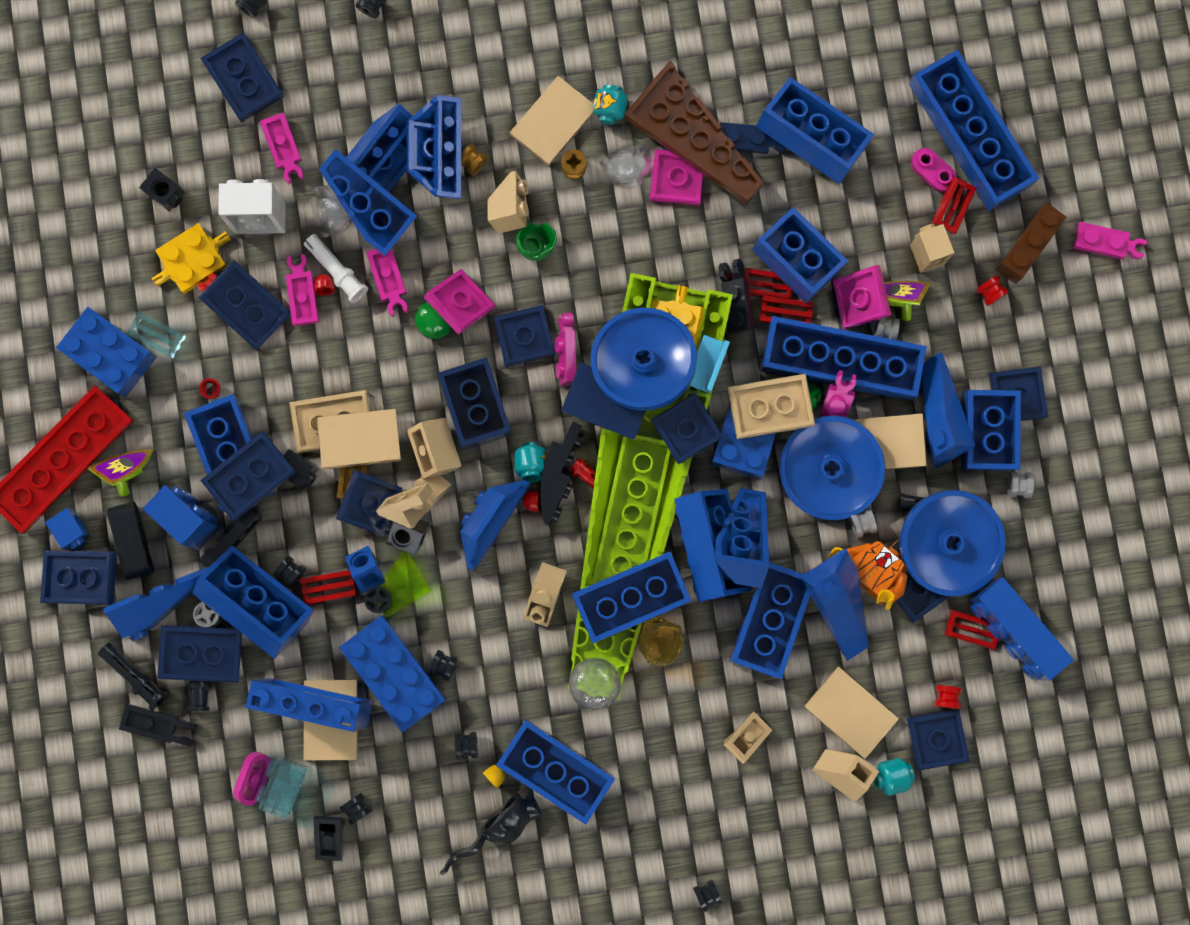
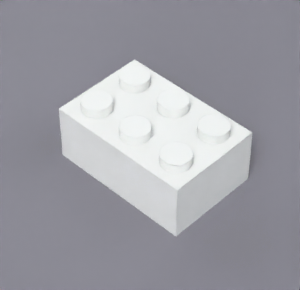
M256 179L253 180V183L228 180L226 184H219V216L234 234L285 233V202L274 185L269 183L268 180Z

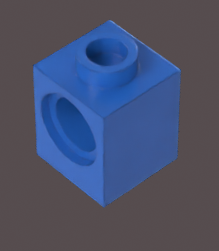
M70 508L64 509L45 522L62 549H72V551H75L86 544L85 540L91 536L76 511Z
M369 545L345 556L352 578L362 594L372 587H377L386 582L380 565Z

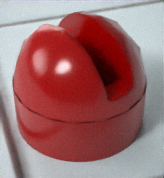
M321 274L315 278V294L326 296L335 292L334 281L330 276Z
M212 378L203 380L199 386L200 395L207 400L215 399L220 393V384ZM207 383L212 384V396H207Z
M530 491L523 496L522 503L525 509L531 512L541 511V491Z

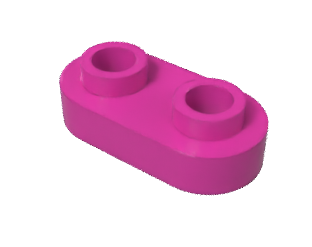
M921 148L911 158L912 170L937 192L944 193L952 177H956L955 171L931 149ZM927 157L929 159V163L924 164L921 161V158ZM940 174H945L948 180H941Z
M256 751L250 753L245 758L234 787V797L238 802L250 806L260 799L271 770V760L267 755Z

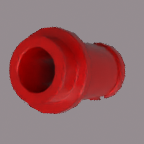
M578 458L570 468V471L573 473L572 476H578L594 489L596 471L585 463V459L582 461Z

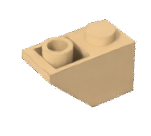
M516 171L510 172L488 198V222L498 234L526 227V216L529 215L526 203L528 186L526 181L522 180Z
M542 562L534 581L523 619L548 627L567 570Z
M827 749L822 753L812 769L814 773L854 802L867 792L879 772L858 755Z

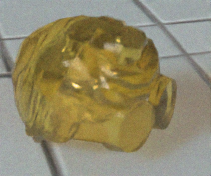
M651 618L643 626L639 639V649L650 665L657 667L670 665L681 656L683 651L684 639L681 626L668 622L665 618Z

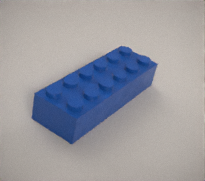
M958 49L913 75L909 83L910 88L970 183L977 188L976 192L988 211L1000 206L1036 183L1039 179L1038 175Z
M772 316L760 372L785 377L806 374L807 381L836 386V376L841 370L843 371L842 380L845 382L850 381L853 374L856 375V385L852 390L912 402L918 397L927 346Z

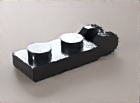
M740 258L732 261V271L736 280H732L728 263H720L718 267L719 278L722 281V292L733 295L726 324L728 334H736L755 328L748 279H746L743 261Z
M250 509L236 520L235 526L230 531L226 530L219 536L217 546L207 549L204 555L200 557L202 566L210 567L231 546L236 548L262 520V516Z
M127 703L119 730L167 743L175 742L192 746L194 740L189 737L174 735L176 726L184 727L187 730H197L198 724L179 719V717Z

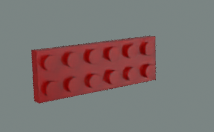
M94 385L0 481V514L21 534H25L84 474L88 467L122 435L134 420L98 386Z

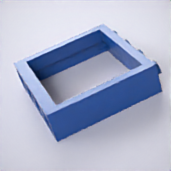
M266 678L252 680L245 708L355 732L368 727L374 701L279 679ZM342 722L349 723L351 726L342 725Z

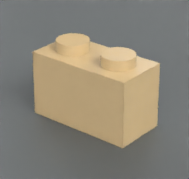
M929 224L920 228V232L915 235V239L910 244L919 271L923 273L945 265L954 254V250L944 224L936 227L935 224Z
M446 417L420 422L407 430L423 479L445 475L462 467Z

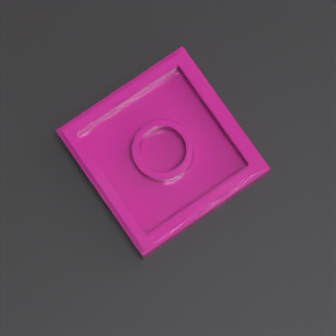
M655 149L649 201L700 206L703 174L671 151Z
M874 265L832 280L843 330H849L892 316L880 265Z
M462 269L432 288L424 296V299L458 335L491 312L496 306Z

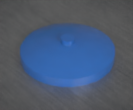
M635 308L616 315L601 328L591 350V368L598 387L611 401L631 410H654L674 402L691 384L697 366L696 346L688 328L672 314L655 308Z
M836 415L815 418V426L797 429L783 448L780 459V477L783 487L791 501L802 511L813 517L824 520H841L849 518L851 515H857L875 500L881 490L886 468L883 450L873 433L864 425L851 418Z
M946 490L925 497L911 509L902 525L899 546L906 570L919 585L940 595L962 596L979 590L995 576L1004 558L1006 539L998 514L985 500L968 492Z

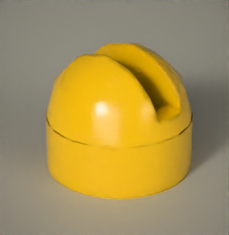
M496 765L488 767L483 772L496 788L506 778L505 771Z

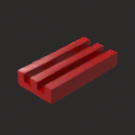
M952 177L931 224H935V226L944 224L945 230L955 235L977 188L957 177ZM964 189H967V192H966V194H965V196H964V198H963V200H962V203H961V205H960V207H959V209H958V212H957V214H956V216H955V218H954V220H953V223H952V225L950 226V225H948V224H949V222H950V220H951V218H952V215H953L954 211L956 210V208H957V206H958V204H959V200H960V198H961V195H962Z
M744 267L746 279L748 275L781 280L774 272ZM748 279L750 286L787 291L786 294L749 288L750 296L763 297L764 295L791 299L792 289L788 285Z
M763 295L759 322L770 323L772 317L765 316L766 312L804 317L806 318V323H811L814 303L808 302L806 304L804 301ZM767 303L807 309V312L767 306Z
M350 570L300 579L304 597L303 602L307 605L357 596L355 582ZM348 576V581L311 588H308L307 585L308 583ZM350 587V591L314 598L309 597V593Z
M954 610L950 611L944 633L945 636L996 650L998 639L990 632L955 622V618L958 617L989 626L990 623L987 620ZM955 627L992 638V642L952 632V629Z

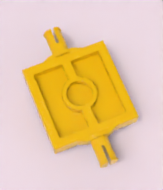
M197 223L155 250L163 263L164 271L152 277V280L159 287V285L171 279L177 284L181 292L186 294L197 287L198 283L205 282L210 273L213 272L216 275L227 267L221 258L219 247L231 241V238L224 231V233L212 239L205 233L201 225Z
M678 285L674 301L653 300L652 308L663 310L678 318L690 331L697 349L705 309L685 303L688 287Z

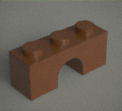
M1045 202L1032 217L1022 235L1009 249L995 270L1016 285L1031 268L1067 216Z

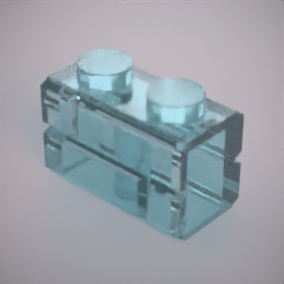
M281 756L277 757L276 762L270 760L265 776L270 778L266 787L260 786L255 800L260 802L258 809L284 819H289L308 766Z

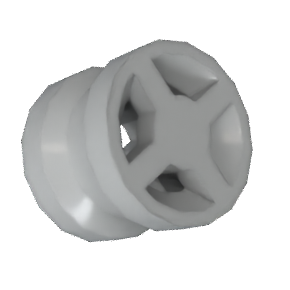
M883 318L877 320L874 336L896 340L900 319L893 318L890 320Z
M1010 472L1007 480L1008 497L1015 498L1017 495L1030 499L1034 490L1033 474L1025 473L1024 475H1019L1017 472Z
M870 508L863 510L860 514L849 517L856 539L862 538L866 533H877L876 521Z
M203 602L194 608L193 619L201 627L213 628L218 626L223 620L219 614Z

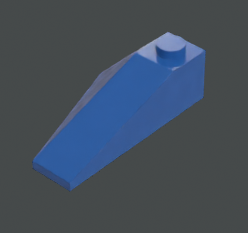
M336 149L319 168V171L363 239L382 255L386 256L417 215Z
M740 488L731 510L723 523V527L716 538L715 562L735 584L759 588L763 586L769 568L766 492Z

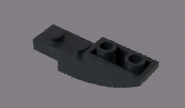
M573 421L562 445L552 441L543 468L541 508L544 524L549 527L552 522L557 523L562 512V508H559L562 498L567 499L573 485L569 484L571 478L562 473L564 470L569 471L574 457L570 456L574 446L579 448L585 435L581 432L582 425Z

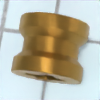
M472 143L461 153V167H466L468 173L472 176H475L488 160V156L484 153H479L477 147Z
M575 149L565 152L561 159L563 174L573 180L579 179L585 174L587 168L585 155Z

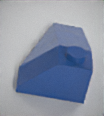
M938 353L925 361L921 375L926 446L932 464L936 469L975 447L943 353Z
M844 548L802 575L801 578L844 658L848 661L867 649L869 643L858 570L847 549Z
M209 567L176 579L174 581L175 585L165 584L154 587L148 596H145V594L137 596L136 594L103 608L104 612L122 639H132V642L140 640L147 636V631L155 628L192 595L197 579Z

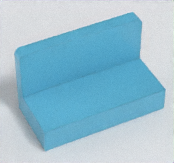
M706 335L703 336L697 351V366L694 378L689 385L690 387L708 394L711 393L729 346V341L725 340L722 342Z

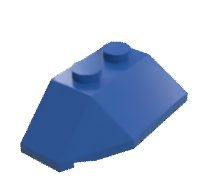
M436 95L407 121V172L435 197L461 199V98Z
M397 104L374 121L346 157L388 192L392 190L407 170V121L413 115L401 104Z
M524 480L490 487L487 492L482 490L474 502L477 507L473 513L470 514L468 512L462 519L460 526L463 528L460 533L467 568L471 571H475L530 488L531 484L528 481Z

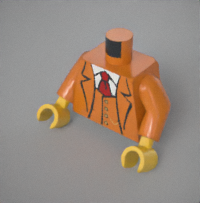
M897 540L889 549L879 541L873 544L867 543L847 548L858 570L860 587L876 600V604L883 605L886 602L885 609L890 610L892 603L904 595L908 578L905 564L900 560V540ZM839 547L833 548L828 559L843 549Z

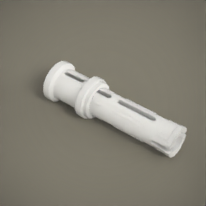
M316 234L306 239L304 246L331 274L336 287L343 289L349 296L348 300L351 303L360 300L368 291V287L365 284L362 285L354 276V271L345 268Z

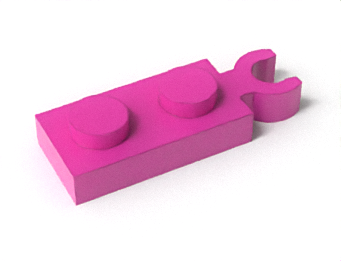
M284 112L261 120L260 124L278 170L285 168L283 177L287 184H292L290 175L294 172L298 173L300 179L303 180L304 173L296 165L302 162Z
M1079 222L1073 248L1122 260L1126 257V253H1128L1132 259L1140 260L1144 257V254L1138 253L1135 246L1144 247L1147 241L1141 238L1131 241L1129 240L1130 233Z
M392 248L386 256L376 249L367 251L366 254L382 302L390 301L388 304L389 314L395 317L394 307L396 305H401L404 312L407 313L408 306L400 298V296L407 293Z
M301 254V263L293 265L292 257L288 256L287 265L293 271V274L286 275L292 324L295 327L320 323L316 294L314 293L313 273L311 271L305 272L308 265L307 258L304 254Z
M562 313V316H558L560 334L555 339V351L559 355V363L556 364V377L559 378V383L563 386H570L577 372L573 313Z
M840 370L837 373L836 386L830 384L818 417L829 415L847 417L855 396V392L851 390L856 385V375L853 374L852 379L845 382L842 380L843 371Z

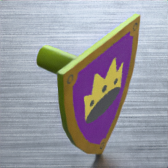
M884 282L889 306L901 307V320H911L912 304H921L930 286V282Z
M153 449L118 454L88 467V470L112 487L116 485L119 495L124 497L130 494L126 481L143 473L142 468L150 460Z

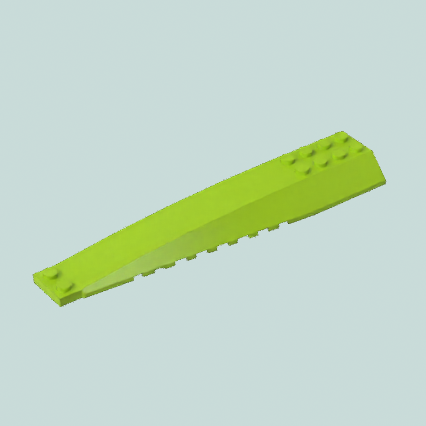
M630 273L622 312L635 308H652L653 300L674 301L677 286L656 282V278ZM688 288L685 303L705 309L696 353L704 335L723 342L732 294L709 289L703 292ZM689 386L674 402L658 409L647 410L635 440L601 428L580 589L663 554L676 513L674 498L681 497L692 457L678 465L651 422V419L695 392L707 410L712 391L708 394ZM578 610L571 657L573 665L567 689L619 700L624 674L628 672L642 623L592 643Z

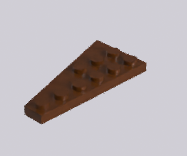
M670 60L624 114V119L747 205L762 187L763 181L747 160L741 157L735 149V144L730 138L726 137L719 123L700 98L694 95L688 87V82L675 70V65Z

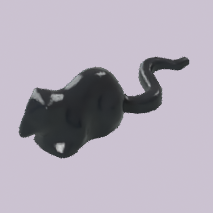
M529 792L525 799L518 793L510 797L502 808L489 817L478 833L476 841L470 847L459 849L450 856L440 874L443 876L447 873L450 866L459 858L469 857L479 852L485 840L498 845H507L514 842L522 834L525 826L541 815L540 807L533 794Z

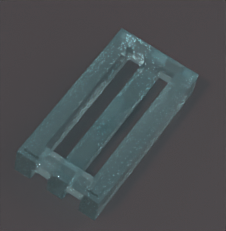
M140 311L126 333L171 358L175 357L176 350H179L181 341H184L186 337ZM143 319L175 336L176 339L172 341L140 324V321ZM136 328L170 345V349L168 350L135 333Z

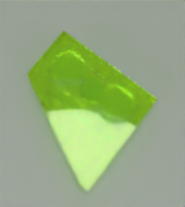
M405 551L400 552L396 562L389 569L385 576L386 582L379 585V587L387 589L393 599L392 606L383 614L386 618H389L432 592L410 553Z

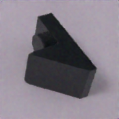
M314 815L315 860L342 861L345 818Z

